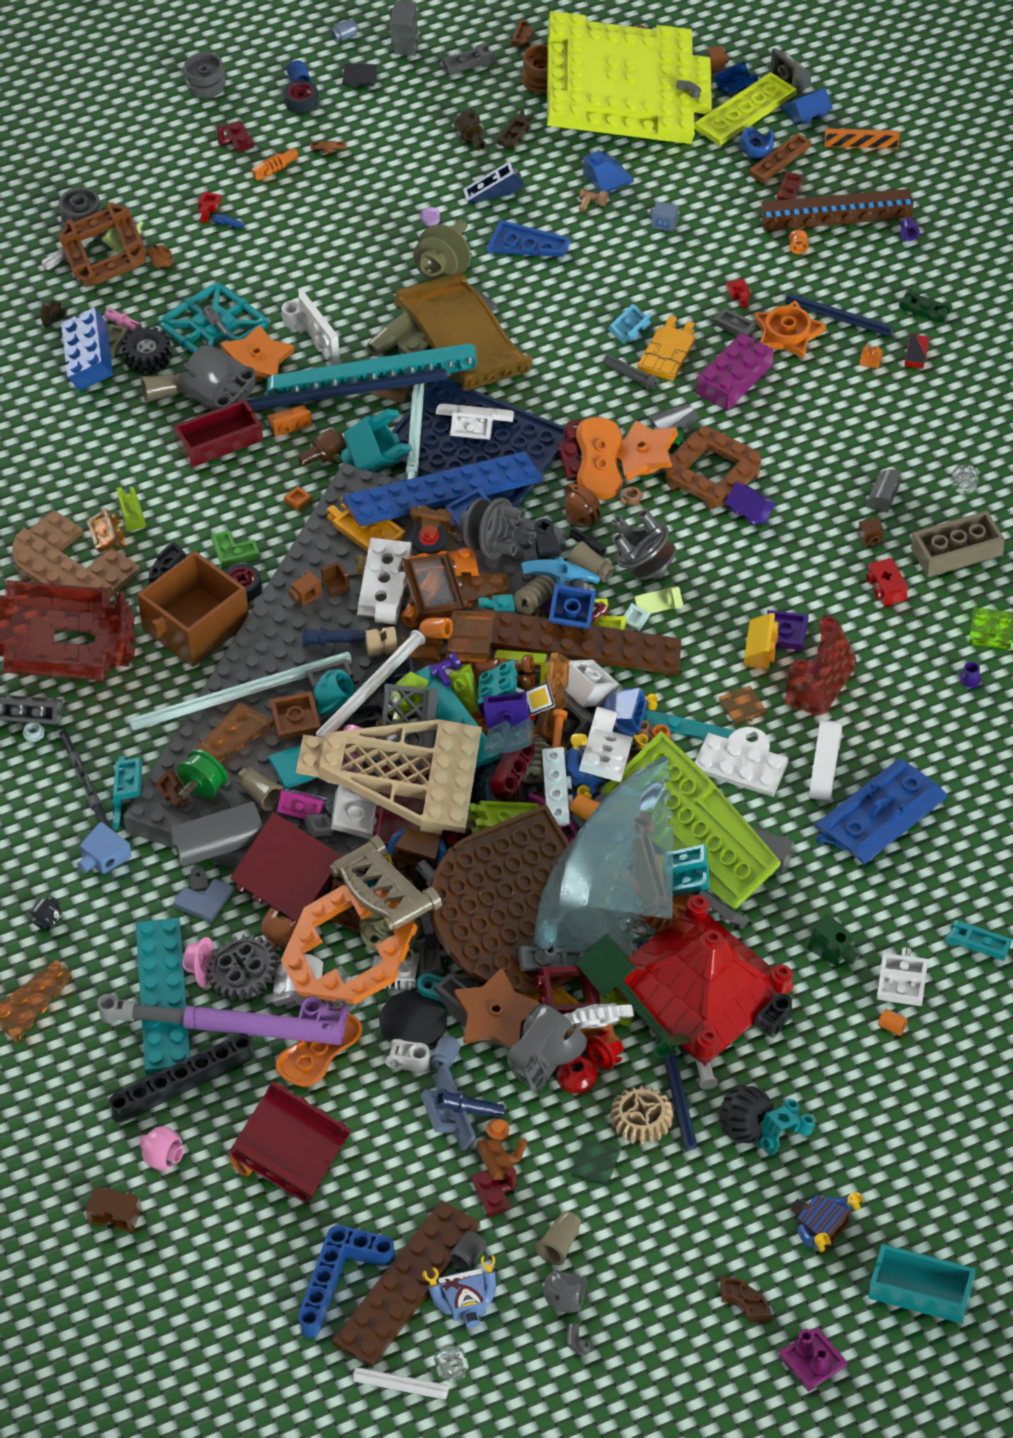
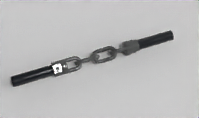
M60 731L59 736L69 755L68 759L71 766L75 767L78 780L83 784L91 809L94 810L99 823L102 822L111 829L102 809V803L96 792L92 789L86 770L82 768V760L79 753L75 750L67 731ZM82 772H83L84 775H85V777H84L83 779H82L81 776H80V774H81Z

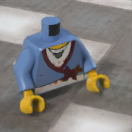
M484 1255L482 1256L481 1264L485 1267L484 1272L482 1268L438 1278L437 1269L432 1267L434 1277L429 1279L426 1271H423L422 1277L430 1284L428 1288L434 1305L443 1313L451 1315L453 1321L464 1319L467 1328L477 1327L480 1324L479 1316L486 1313V1306L491 1304L496 1291L495 1271L492 1270V1266L495 1264V1257L492 1255L493 1262L491 1265H485L483 1261Z

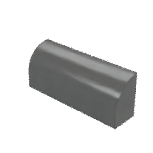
M249 802L170 827L173 845L183 867L252 845L263 829V825L254 802Z

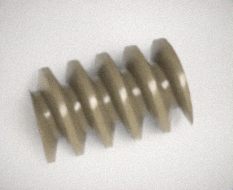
M540 575L518 590L513 597L517 611L524 615H530L553 598L555 582L548 576Z
M535 737L530 739L535 745V755L522 779L523 782L528 784L544 782L542 750L552 748L541 738Z

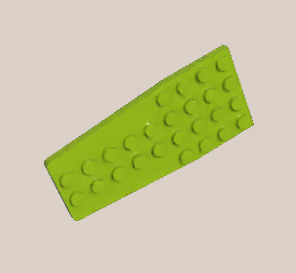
M660 731L625 766L621 782L611 780L600 792H604L609 801L615 797L623 799L629 808L653 781L658 782L663 790L643 811V814L649 816V821L653 823V831L650 836L651 842L665 853L705 844L710 873L709 890L731 908L737 909L780 866L781 862L704 771L666 734Z

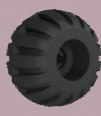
M737 1087L731 1090L724 1097V1102L721 1103V1111H719L720 1126L725 1134L735 1142H757L762 1138V1121L766 1113L774 1110L773 1103L768 1095L757 1087Z

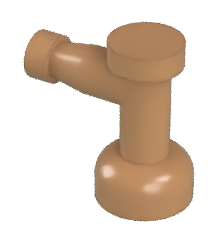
M581 189L579 199L582 202L579 206V211L585 212L590 200L597 201L600 206H605L608 200V192L601 191L597 194Z

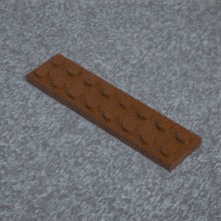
M441 1200L332 1339V1345L368 1367L373 1368L429 1295L428 1286L430 1284L423 1279V1271H426L427 1277L432 1279L434 1277L432 1267H434L438 1271V1278H442L452 1265V1259L456 1255L454 1254L450 1259L449 1254L467 1231L476 1233L481 1227L480 1222Z

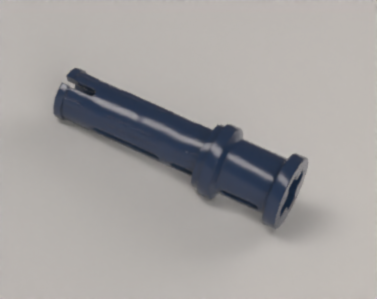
M320 627L319 630H306V628H302V647H305L306 644H319L323 646L326 643H365V629L325 630V628Z
M444 1088L437 1092L435 1099L437 1109H453L456 1113L468 1111L501 1119L503 1116L499 1113L504 1114L505 1111L503 1104L469 1098L463 1092L451 1093Z

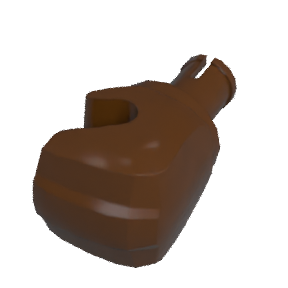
M329 429L316 438V441L312 443L313 447L311 450L297 457L302 467L316 460H319L321 463L327 461L337 463L333 457L336 454L341 455L342 450L347 448L346 441L341 433Z

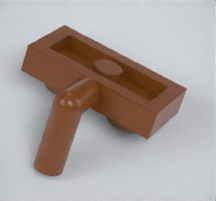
M520 1138L513 1154H506L499 1139L478 1140L476 1149L492 1179L503 1180L507 1179V1171L509 1169H515L512 1163L520 1162L528 1141Z

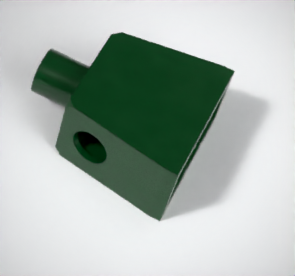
M827 913L814 927L807 949L835 966L842 959L853 965L860 957V954L851 948L854 936Z

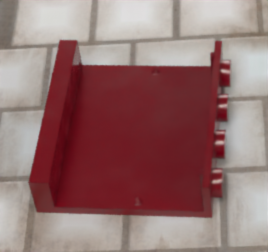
M272 1082L227 1155L307 1204L352 1130L347 1128L343 1122L336 1121L328 1116L324 1110L310 1105L305 1098L294 1095L284 1085Z

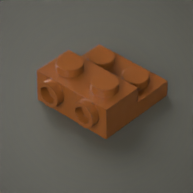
M301 692L296 695L277 697L270 700L271 713L279 740L315 733L321 728L312 692Z

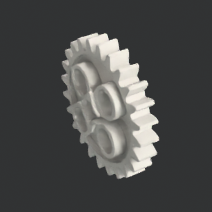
M616 1003L604 1005L594 1004L578 1008L574 1012L564 1014V1016L572 1022L571 1027L576 1026V1028L581 1029L607 1026L608 1024L617 1023L621 1019L632 1017L634 1014L632 1005L618 1006Z

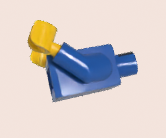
M627 688L619 693L607 696L605 707L601 708L618 712L612 732L633 737L632 740L635 741V748L643 749L645 747L648 737L645 734L637 736L635 733L640 731L645 709L647 708L652 711L657 709L658 697L655 694H649L647 697L640 688Z
M582 733L573 734L571 736L573 748H570L564 754L566 772L568 776H571V782L575 788L578 789L581 785H586L590 788L589 793L592 795V799L601 794L599 788L606 781L603 777L579 771L584 750L579 748V746L586 745L587 736Z

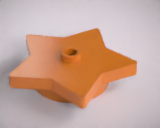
M793 301L788 306L777 307L770 312H757L754 314V320L763 332L760 340L761 343L773 348V350L784 349L802 358L805 357L808 341L826 331V324L810 318L809 314L800 308L797 301Z
M258 326L245 339L222 342L221 350L243 365L252 367L255 371V380H264L278 374L280 363L294 353V345L272 340L264 329Z
M638 421L634 422L626 438L621 441L617 453V462L623 466L626 481L638 475L654 473L660 468L672 467L668 449L678 435L676 427L652 430Z

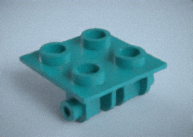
M515 659L504 662L479 676L478 705L484 703V696L517 693L515 691L517 688Z

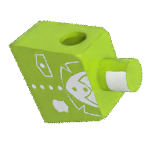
M410 671L394 685L426 689L428 680ZM390 691L389 697L394 703L402 699V696L397 691ZM413 694L409 699L417 707L421 703L422 695ZM406 701L397 706L404 715L412 710ZM394 709L388 712V714L393 716V723L400 719V716Z

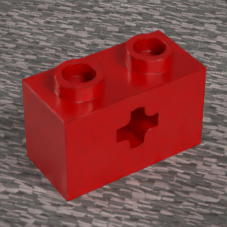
M892 557L869 564L866 579L869 585L872 584L877 599H880L883 606L907 600L908 586Z

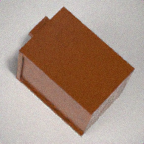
M196 551L192 552L137 594L143 630L191 667L197 665L237 634L249 615L246 588Z

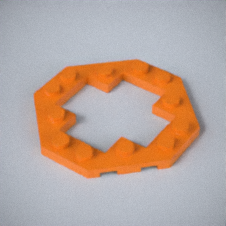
M342 885L304 907L281 962L299 996L308 997L310 995L317 996L322 1000L336 1001L337 999L344 1000L349 1004H357L395 982L400 962L404 961L408 952V943L418 928L414 920L393 930L395 933L393 936L375 945L383 962L345 984L337 969L316 979L304 956V953L323 943L315 927L353 905L362 920L373 914V912L366 909L353 897L347 886ZM380 890L376 891L375 894H378L379 898H384L390 891ZM402 900L389 901L386 904L390 906V909H395Z

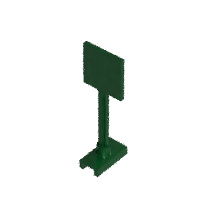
M606 933L576 962L577 966L603 998L608 996L616 987L656 1035L655 1038L659 1044L651 1051L656 1059L676 1055L678 1052L675 1049V1045L686 1044L690 1041L685 1033L671 1036L666 1029H663L625 982V978L636 967L609 933Z

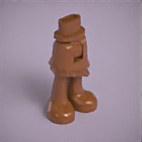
M526 654L522 660L515 661V669L526 672V674H517L516 677L517 685H521L525 691L533 688L535 683V674L532 673L534 670V658L532 654ZM506 657L501 660L496 658L477 662L471 661L470 665L476 684H478L479 676L482 673L490 671L504 662H508Z

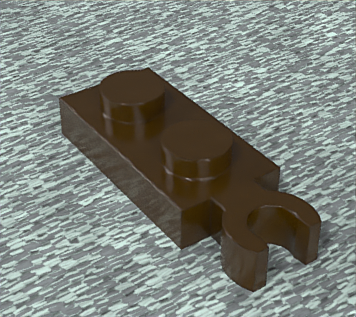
M524 110L519 113V118L513 117L498 138V145L515 150L530 129L533 113L525 116Z

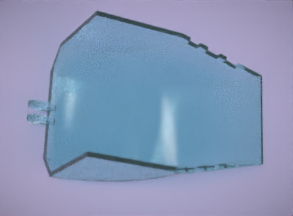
M663 756L637 770L615 788L599 804L564 849L553 867L541 895L535 922L534 944L544 950L550 949L552 944H555L556 948L587 949L590 944H596L606 933H609L626 956L630 957L633 954V914L667 919L672 918L673 825H667V818L671 819L672 809L666 808V799L670 800L671 793L665 790L664 782L669 781L668 757Z

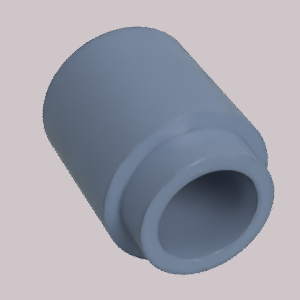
M347 19L335 24L330 29L331 35L336 42L339 40L342 42L356 36L358 26L355 21Z
M446 1036L439 1039L431 1056V1064L434 1068L439 1070L442 1065H448V1068L452 1067L460 1050V1045L454 1037Z

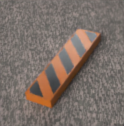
M825 128L824 147L898 149L900 131Z

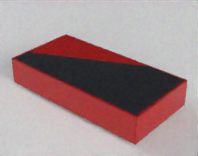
M910 334L904 366L924 369L930 337Z

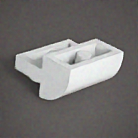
M304 954L316 979L322 977L323 962L315 956ZM278 964L279 968H276L277 975L274 980L273 1004L278 1007L296 1001L299 1005H302L306 998H318L317 996L310 995L308 997L299 996L283 964Z

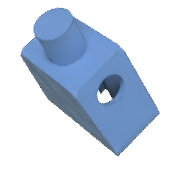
M100 822L81 843L80 851L83 859L77 863V866L83 873L94 867L100 873L105 874L132 857L130 843Z

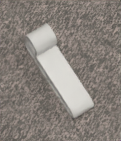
M820 720L809 799L831 802L838 750L842 735V722Z

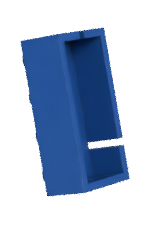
M94 307L81 313L79 318L75 316L62 322L67 377L76 388L81 391L113 376L107 323L97 309Z

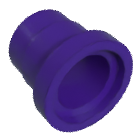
M905 218L901 221L902 238L906 241L915 240L920 234L919 227L911 218Z
M968 662L964 665L963 672L960 675V682L963 686L974 688L981 683L980 666L977 663Z

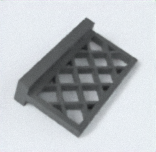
M386 684L381 726H386V724L396 725L402 721L410 723L407 717L414 712L420 718V722L435 720L438 689L429 688V690ZM390 691H397L402 696V699L394 703L389 697ZM413 694L422 695V703L417 707L409 699ZM403 701H406L412 709L406 715L397 707ZM393 709L400 716V719L394 724L387 717L388 712ZM434 730L421 731L419 733L413 732L418 738V744L415 746L433 748ZM396 734L399 739L395 742H400L401 734ZM380 736L381 740H387L385 736ZM379 756L377 763L382 761V759ZM400 759L393 762L397 767L403 765ZM421 763L415 766L420 771L425 768Z

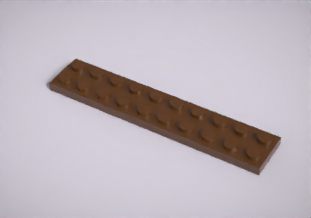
M475 608L471 645L518 652L547 654L550 657L570 660L593 659L597 664L678 676L680 671L681 638L590 625V629L550 623L548 622L549 618Z

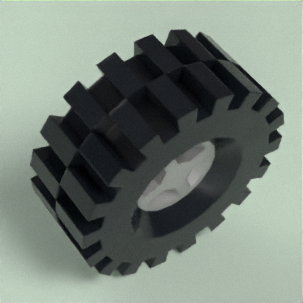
M146 326V329L142 330V327H139L136 332L135 330L130 331L131 335L126 334L125 339L122 341L124 363L128 369L132 368V371L135 373L139 371L140 374H144V372L152 374V371L155 370L157 373L160 371V368L164 369L166 364L170 363V359H172L170 339L163 330L158 331L156 327L150 329V326Z

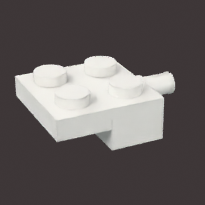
M906 947L902 949V955L883 953L877 1000L922 1006L928 959L910 957L912 952L910 948H908L907 955H905Z

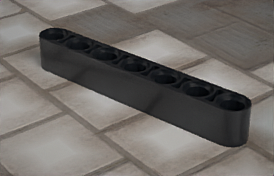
M237 1034L114 1093L108 1101L112 1119L116 1122H125L251 1061L254 1057L252 1038L247 1034Z

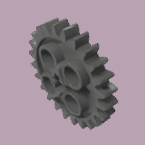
M243 934L241 940L234 936L232 943L226 940L225 947L218 946L219 953L212 952L214 959H208L210 966L206 967L208 972L206 976L212 989H215L217 994L221 993L223 998L229 995L231 1000L238 996L240 1001H242L244 995L251 999L253 992L259 995L260 988L267 989L266 982L273 983L271 976H276L277 972L275 969L279 968L277 963L278 957L273 946H270L267 940L263 941L262 937L255 939L254 935L246 939L245 934ZM234 955H238L251 980L246 978Z

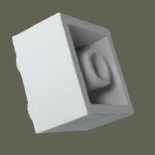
M593 659L567 661L555 681L561 686L562 691L571 695L582 707L605 705L607 696L616 693L620 686Z

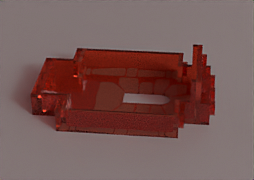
M7 580L5 595H0V656L3 657V673L104 681L105 672L109 673L110 665L129 667L130 659H134L135 646H131L135 639V631L131 630V627H134L135 615H131V606H129V601H126V592L117 591L115 605H111L110 597H106V588ZM54 629L89 632L95 637V642L89 645L54 642Z

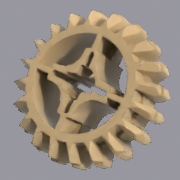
M641 1085L637 1090L632 1086L630 1092L624 1089L622 1096L617 1095L616 1102L612 1104L610 1117L612 1118L613 1128H616L617 1135L622 1134L624 1140L631 1138L632 1144L638 1140L643 1145L646 1140L652 1144L653 1138L660 1141L662 1134H667L668 1128H671L673 1112L671 1102H668L666 1095L661 1096L660 1090L653 1092L651 1086L646 1090Z

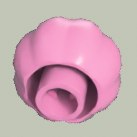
M157 1127L147 1135H144L140 1140L142 1158L148 1166L154 1169H169L173 1164L166 1163V1160L177 1164L183 1156L184 1149L180 1136L168 1127Z

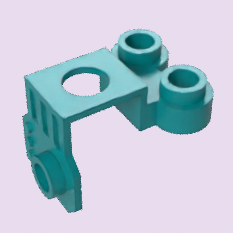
M793 1099L784 1101L781 1108L766 1113L762 1121V1138L756 1143L768 1155L776 1154L780 1146L779 1136L782 1130L789 1128L793 1133L798 1132L808 1136L812 1134L815 1128L814 1118L808 1114L800 1116L798 1114L800 1111L799 1103Z

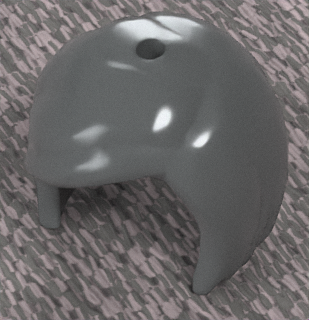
M554 1270L547 1276L544 1283L543 1292L546 1302L553 1309L560 1312L573 1313L579 1311L585 1298L587 1275H575Z

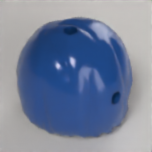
M746 127L739 139L740 148L750 158H763L771 152L774 146V134L771 129H769L768 134L763 135L756 129Z

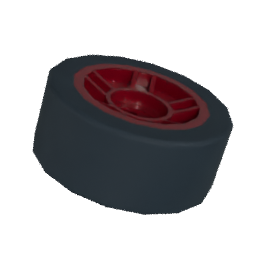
M304 80L290 83L284 89L285 106L294 113H307L314 110L319 103L317 87L315 84Z
M238 564L225 571L227 575L246 588L247 602L256 599L260 595L262 590L261 576L255 567L247 564Z

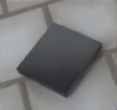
M345 63L342 85L375 86L377 64Z

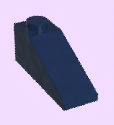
M509 161L467 186L463 191L467 202L474 203L509 196L525 185L520 172Z

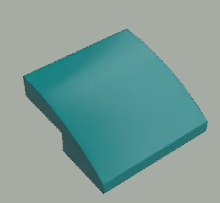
M301 745L268 756L270 765L277 772L278 780L285 789L318 778L296 773Z
M705 844L663 853V872L666 875L665 892L668 898L710 889L709 862Z

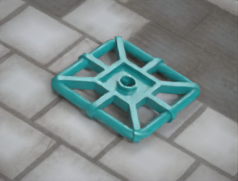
M215 282V284L208 286L193 297H187L183 300L182 304L160 317L158 325L174 338L179 346L188 349L194 354L199 348L192 343L199 338H202L208 345L212 346L223 338L228 341L245 339L258 326L266 329L269 325V320L248 304V300L239 297L228 287L220 284V282ZM213 292L214 300L211 306L222 318V324L229 331V334L226 336L217 326L214 327L203 314V310L195 305ZM220 292L235 302L236 305L227 311L219 305ZM187 309L195 314L190 319H173ZM245 310L257 320H238L234 316ZM173 328H189L193 333L188 336H182ZM237 329H251L240 337L232 334Z

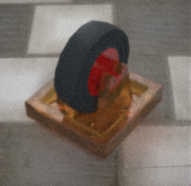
M424 505L411 507L410 515L415 524L411 532V541L414 548L419 553L427 554L442 551L448 542V533H456L457 525L452 513L446 509L431 510Z

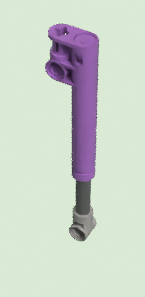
M104 994L97 1001L100 1018L105 1023H114L117 1020L134 1021L135 1019L179 1023L183 1024L184 1028L189 1029L196 1028L198 1030L235 1034L243 1033L253 1036L341 1045L343 1042L348 1020V1004H343L342 1007L329 1006V1003H322L316 997H309L303 1001L299 1018L203 1007L196 1008L194 1006L176 1009L136 1004V1001L118 1000L112 994Z

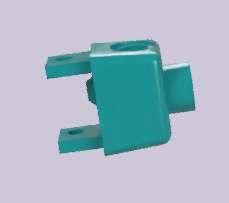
M386 409L374 417L366 416L345 431L344 438L348 447L341 452L343 462L356 466L358 469H366L376 473H380L400 463V457L413 449L411 444L400 443L397 434L392 433L387 423L400 416L398 410Z

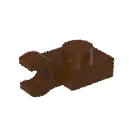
M168 769L155 785L165 800L171 801L175 806L180 803L184 808L189 802L188 798L183 801L178 797L183 785L175 771Z

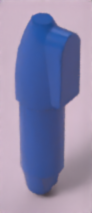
M213 214L211 219L212 222L220 225L227 224L236 228L244 227L243 222L222 214Z

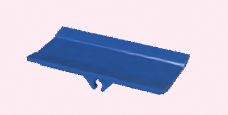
M898 758L817 822L814 827L825 834L827 833L852 852L865 865L948 797V794L911 764Z

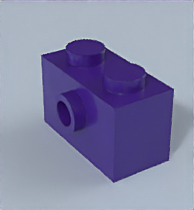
M735 482L725 504L731 507L730 511L737 515H745V520L756 525L757 523L765 524L776 502L744 483Z
M526 692L484 696L487 729L499 730L507 726L523 727L526 724H530Z

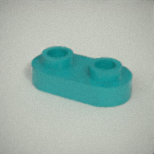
M433 973L420 975L417 979L418 992L422 996L442 1002L435 990V986L445 977ZM430 985L431 988L427 989L425 988V986Z

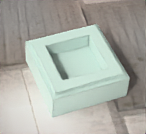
M631 603L624 614L627 620L626 625L640 632L650 616L649 612Z

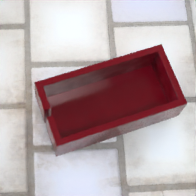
M246 399L173 426L175 443L191 468L263 441L262 424L255 413H253Z

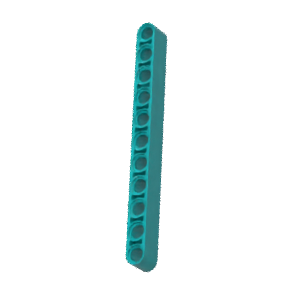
M461 344L272 375L267 379V396L446 368L447 373L470 370L477 365L476 348L472 344Z

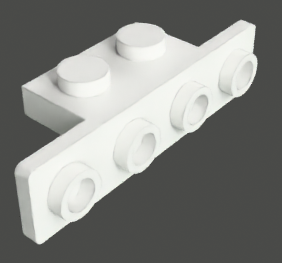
M564 748L543 749L546 804L559 826L569 825V806L573 801V797L568 795V789H572L571 776L566 775Z

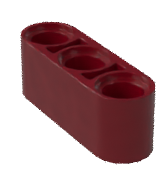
M531 740L509 743L490 779V790L493 794L513 793L518 789L535 755V745Z

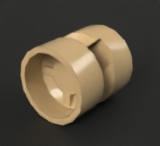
M395 627L383 628L380 632L377 629L365 630L368 657L380 656L382 652L390 655L398 649Z

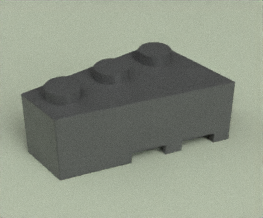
M395 1L389 13V26L392 37L391 47L394 48V54L416 56L418 48L416 2Z

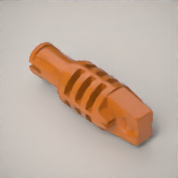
M291 148L283 154L277 153L252 168L253 178L258 181L281 171L286 167V164L299 158L297 150Z

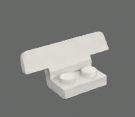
M440 404L436 408V414L452 416L450 436L490 440L492 421L513 422L514 412L511 410Z

